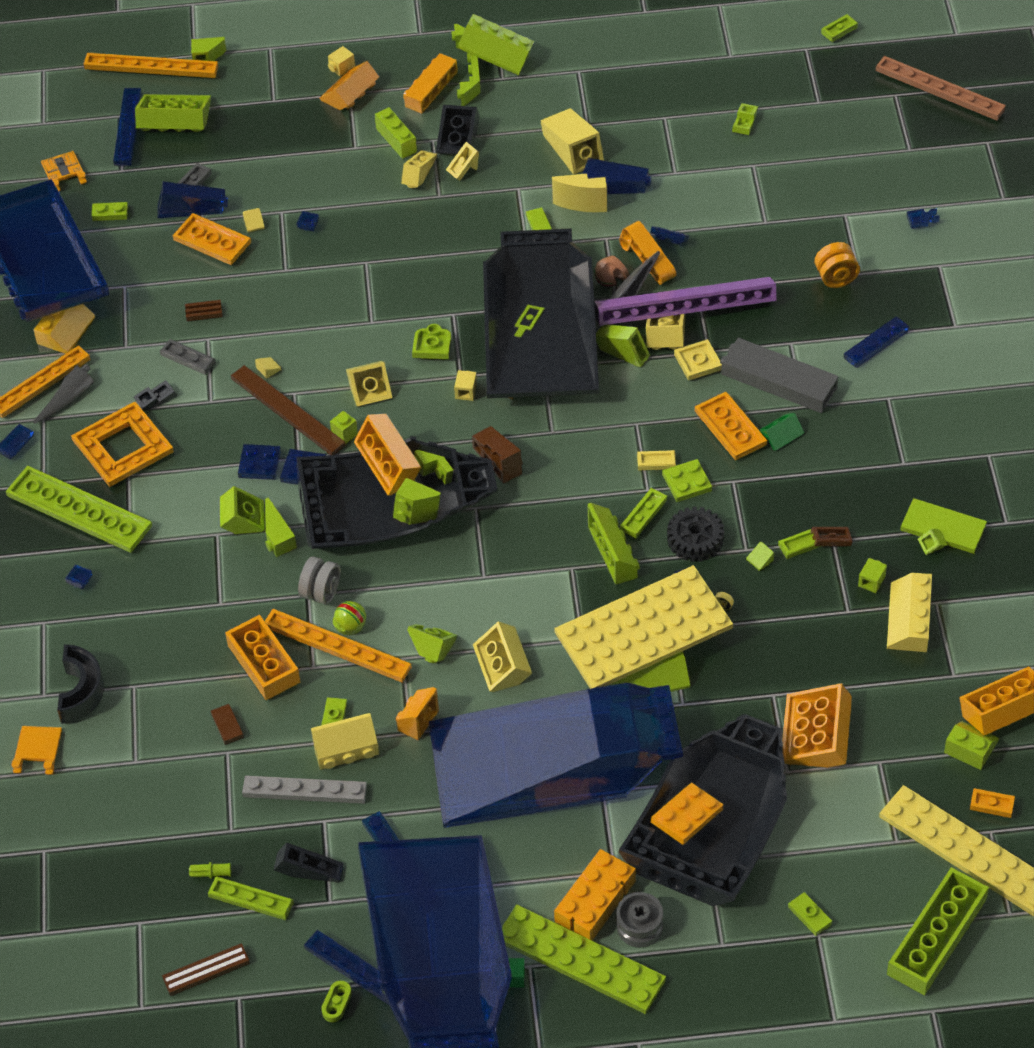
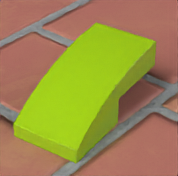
M741 103L732 132L749 135L755 121L758 106Z

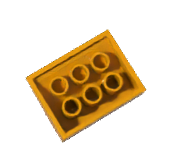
M842 683L787 694L782 737L784 764L827 768L846 764L852 696Z

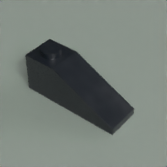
M286 843L277 852L274 871L290 877L337 883L340 882L343 863L290 843Z

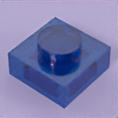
M302 211L296 223L297 228L314 231L319 221V214Z
M75 564L65 580L66 583L83 589L93 574L91 570Z

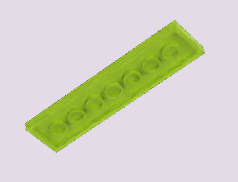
M28 465L5 491L8 497L130 553H132L152 527L151 521Z
M517 904L495 937L496 942L644 1014L647 1013L666 981V976Z

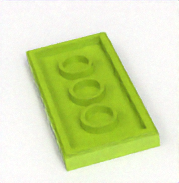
M913 498L900 530L921 537L931 529H939L948 546L974 554L987 521Z

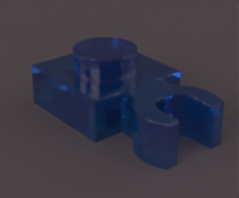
M935 208L930 209L928 212H925L924 209L907 211L906 213L911 229L928 226L929 222L938 223L940 220V216L937 215V209Z

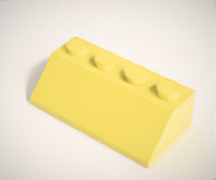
M910 573L891 582L887 649L927 652L932 574Z

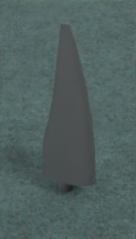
M655 252L636 268L609 299L638 295L660 252Z
M85 364L82 368L76 366L65 377L53 398L33 421L34 424L67 406L94 383L91 376L87 374L90 371L88 365Z

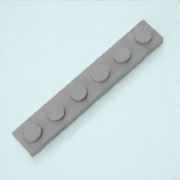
M245 776L242 794L243 797L365 804L367 783Z

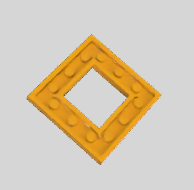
M136 402L71 435L72 441L109 487L174 452L172 445ZM130 426L145 446L115 462L100 442Z

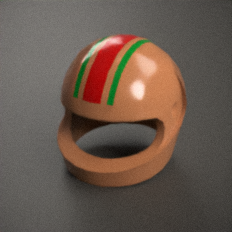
M615 256L601 259L594 268L596 281L604 287H613L616 285L615 278L625 280L630 275L627 268Z

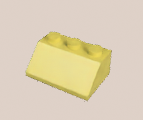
M498 621L473 644L490 692L520 685L532 674L514 626Z
M370 713L311 728L314 750L320 770L331 769L337 765L349 764L356 760L379 755L378 743Z

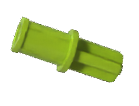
M209 862V864L190 865L189 875L190 877H209L210 879L216 876L231 877V864H212V862Z

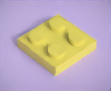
M708 339L674 350V356L688 381L722 370V364Z

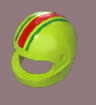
M345 601L336 608L333 625L341 634H357L365 625L366 612L361 604Z

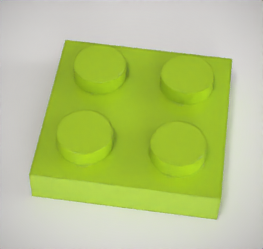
M698 459L662 470V475L676 502L712 491V485Z

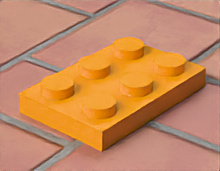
M691 782L651 817V823L684 845L723 810L724 804Z

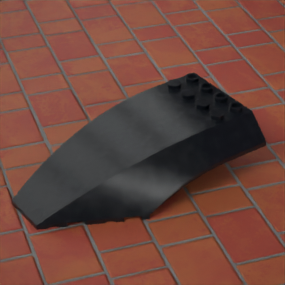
M414 436L404 440L413 455L416 450L443 456L453 469L452 482L444 484L435 472L425 476L418 472L414 480L415 482L441 493L438 516L435 520L431 519L426 522L409 525L393 518L396 493L390 496L387 495L361 452L297 457L298 490L308 546L311 549L378 543L419 531L460 513L498 491L492 461L488 458L477 457L471 453L469 455L456 452L457 449L437 445L431 441L428 443L416 440Z
M743 714L737 717L736 720L727 722L725 727L717 731L712 730L700 739L690 742L689 746L673 751L671 760L657 788L618 852L627 864L636 868V875L710 906L728 903L736 899L764 850L787 801L781 728ZM692 782L724 805L723 810L682 845L651 823V817Z

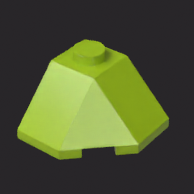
M419 624L408 626L407 631L418 654L425 657V661L430 663L444 660L458 636L441 628L423 629L424 626Z

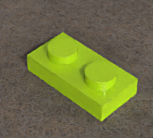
M846 14L821 28V34L831 42H834L858 28V23Z
M127 202L92 204V221L127 220Z

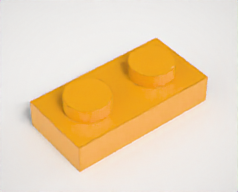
M974 788L970 810L1011 818L1015 796Z

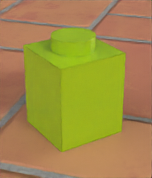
M342 411L330 421L331 431L345 441V444L357 436L356 420L345 411Z
M868 558L859 574L858 586L876 593L886 577L887 565L878 560Z

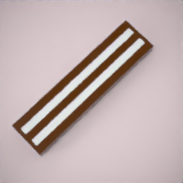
M241 943L164 974L162 978L169 995L172 996L250 964V961Z

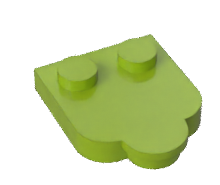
M430 324L427 328L417 330L414 336L412 358L449 359L451 346L450 331L442 329L438 324Z

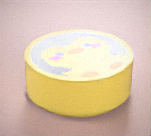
M718 592L715 595V598L724 610L732 608L734 599L731 595L725 592Z

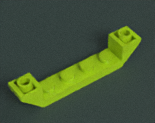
M454 24L455 31H451L452 41L456 42L457 48L465 28L459 24ZM467 53V62L471 63V65H468V72L472 76H469L468 82H460V89H457V99H461V106H466L481 93L478 57Z

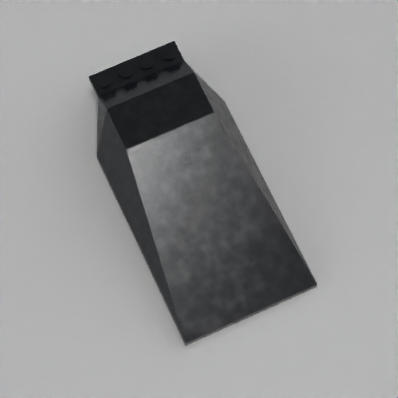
M572 228L500 232L501 246L486 261H483L487 399L599 394L592 256L589 257L572 243ZM527 305L545 308L532 330L526 329L522 337L514 336L518 330V327L514 326ZM530 308L520 325L530 326L539 310ZM531 314L533 315V319L527 320L526 316Z

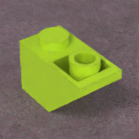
M225 37L191 39L193 60L215 61L227 51Z

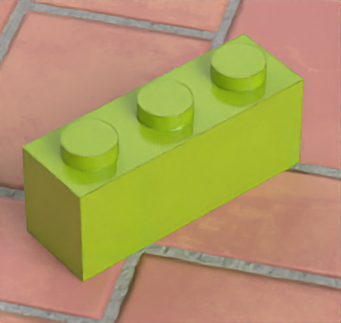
M390 107L375 113L376 129L402 159L417 152L416 137Z

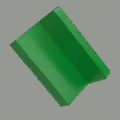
M795 413L785 414L759 430L765 438H768L773 450H778L804 434Z

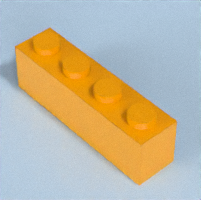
M439 53L431 61V64L423 70L419 78L414 80L412 86L404 92L405 107L422 114L457 74V60Z

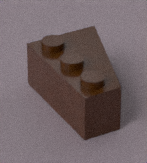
M492 426L472 436L473 449L480 457L491 459L494 473L503 484L522 474L521 450Z

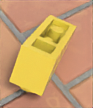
M421 150L405 162L401 184H405L409 188H417L423 184L437 158V154Z

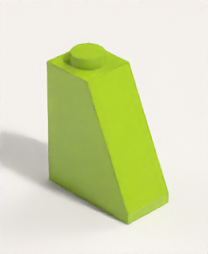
M602 325L596 332V342L600 350L632 365L642 367L650 356L637 327Z

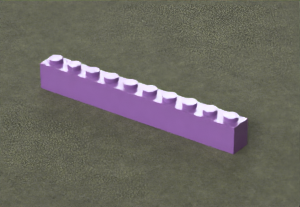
M771 277L594 301L595 319L601 326L777 301L776 283Z

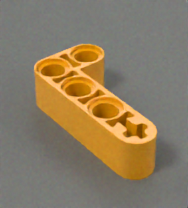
M640 221L622 230L619 238L620 245L625 251L633 249L642 263L655 252H660L649 272L659 285L676 277L674 266Z

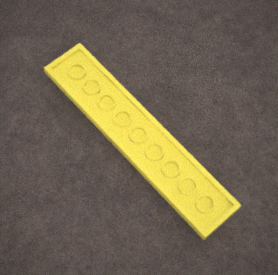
M904 785L880 812L879 817L1034 916V868Z

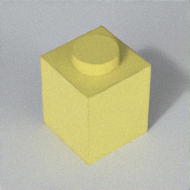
M342 46L328 55L329 69L342 76L355 67L354 54Z
M458 370L454 386L455 399L473 401L477 387L476 372Z

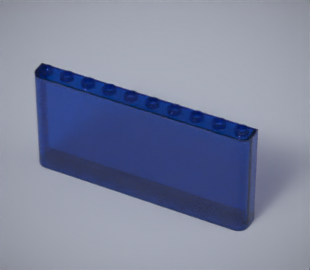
M52 179L0 195V276L3 275L2 279L5 286H9V295L11 298L14 297L13 301L16 309L20 308L18 311L22 320L25 319L26 322H30L110 295L108 285Z

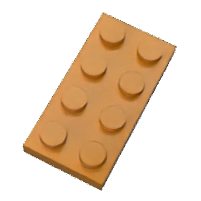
M194 213L173 234L174 241L229 265H232L251 244L250 237Z
M727 392L695 406L696 414L735 461L767 445L766 438Z

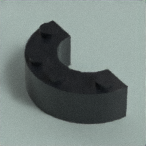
M64 644L62 661L65 672L80 678L74 689L59 694L57 712L61 724L75 722L89 715L98 706L104 693V681L97 659L88 650L69 644Z

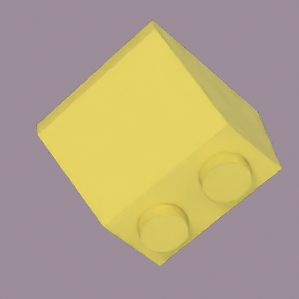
M383 361L346 369L356 406L393 398Z

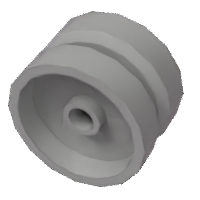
M314 556L310 557L306 561L300 575L298 585L299 596L308 600L315 598V601L318 603L329 604L338 588L341 572L340 565L331 561L324 564L323 559Z

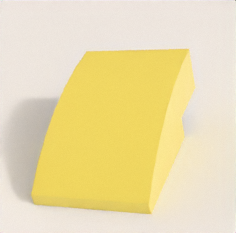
M587 174L552 177L553 204L575 211L607 212L605 177L588 179Z

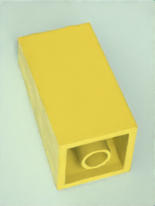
M571 108L540 120L544 137L573 174L604 162L599 132Z

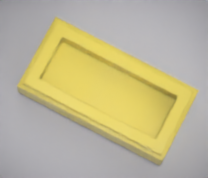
M675 450L637 452L638 471L664 470L676 466Z

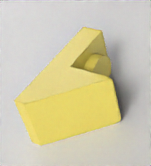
M466 142L446 170L460 181L470 167L475 170L478 169L479 152Z

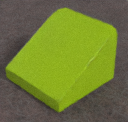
M931 529L918 538L926 555L947 545L939 529Z
M760 542L746 560L761 571L774 561V552L764 543Z

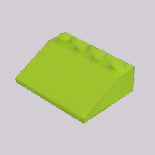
M144 94L135 108L136 128H141L143 131L158 129L159 131H167L168 129H175V131H184L185 129H192L194 132L202 131L207 124L211 95Z

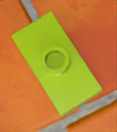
M327 697L321 725L344 720L347 699Z
M805 892L788 903V908L815 936L832 925V920Z

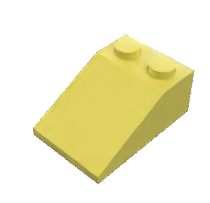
M685 314L647 319V348L658 350L662 347H669L670 349L683 347Z

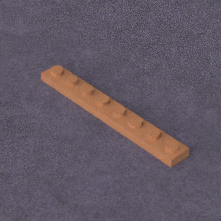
M884 56L876 66L877 72L994 120H998L1005 111L1006 105L889 57Z

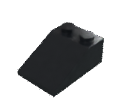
M443 105L436 154L457 155L466 142L473 147L480 118L477 107Z

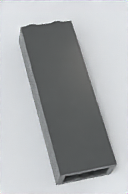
M737 338L736 342L730 345L728 354L723 356L720 362L722 364V375L819 413L823 412L838 388L837 375L741 338Z

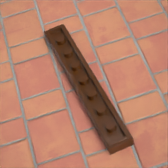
M245 365L231 375V379L329 455H335L346 446L345 441Z

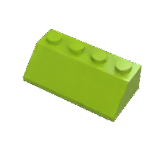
M473 14L457 48L519 75L530 54L534 41Z
M593 503L587 504L588 528L615 584L636 579L637 570L640 569L639 563L632 556L630 544L625 542L623 530L618 528L617 517L613 516L608 508Z
M683 651L608 685L607 688L612 703L617 705L690 688Z

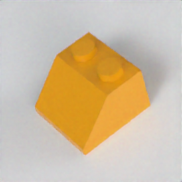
M431 687L417 690L414 696L408 699L406 707L396 717L399 732L416 740L421 738L439 712L436 688Z

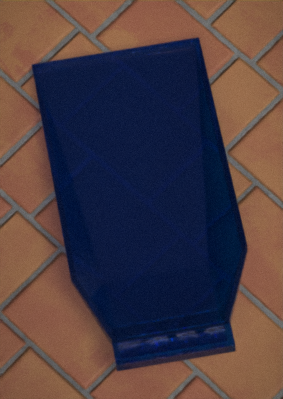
M627 682L429 721L444 828L627 798V795L663 760L683 757L669 685L647 688Z
M482 835L358 842V853L381 989L404 1036L408 1039L409 1048H498L496 1027L511 984L512 973Z

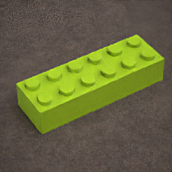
M951 867L888 962L887 975L925 996L987 900L989 887Z

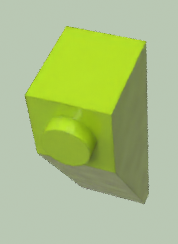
M269 497L266 498L265 520L267 541H265L269 552L273 551L275 556L278 557L297 548L296 539Z

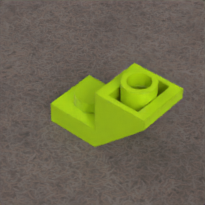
M420 450L415 451L414 457L421 466L419 472L422 476L435 472L444 484L452 482L453 469L443 456Z

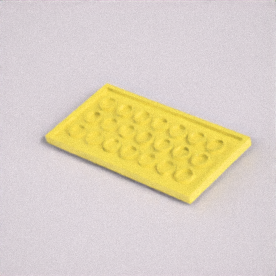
M693 565L554 629L555 634L592 692H595L733 628V623Z

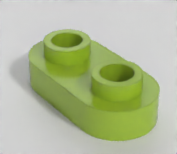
M336 981L331 985L322 1005V1015L326 1021L337 1022L343 1017L352 995L351 987L347 982ZM339 993H344L343 996H338Z

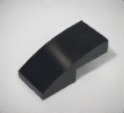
M165 380L152 390L149 387L145 388L133 398L142 410H148L177 396V394Z

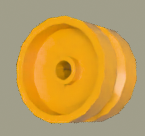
M844 242L831 243L823 247L815 257L814 263L824 284L830 288L843 287L856 279L860 273V266L851 247Z

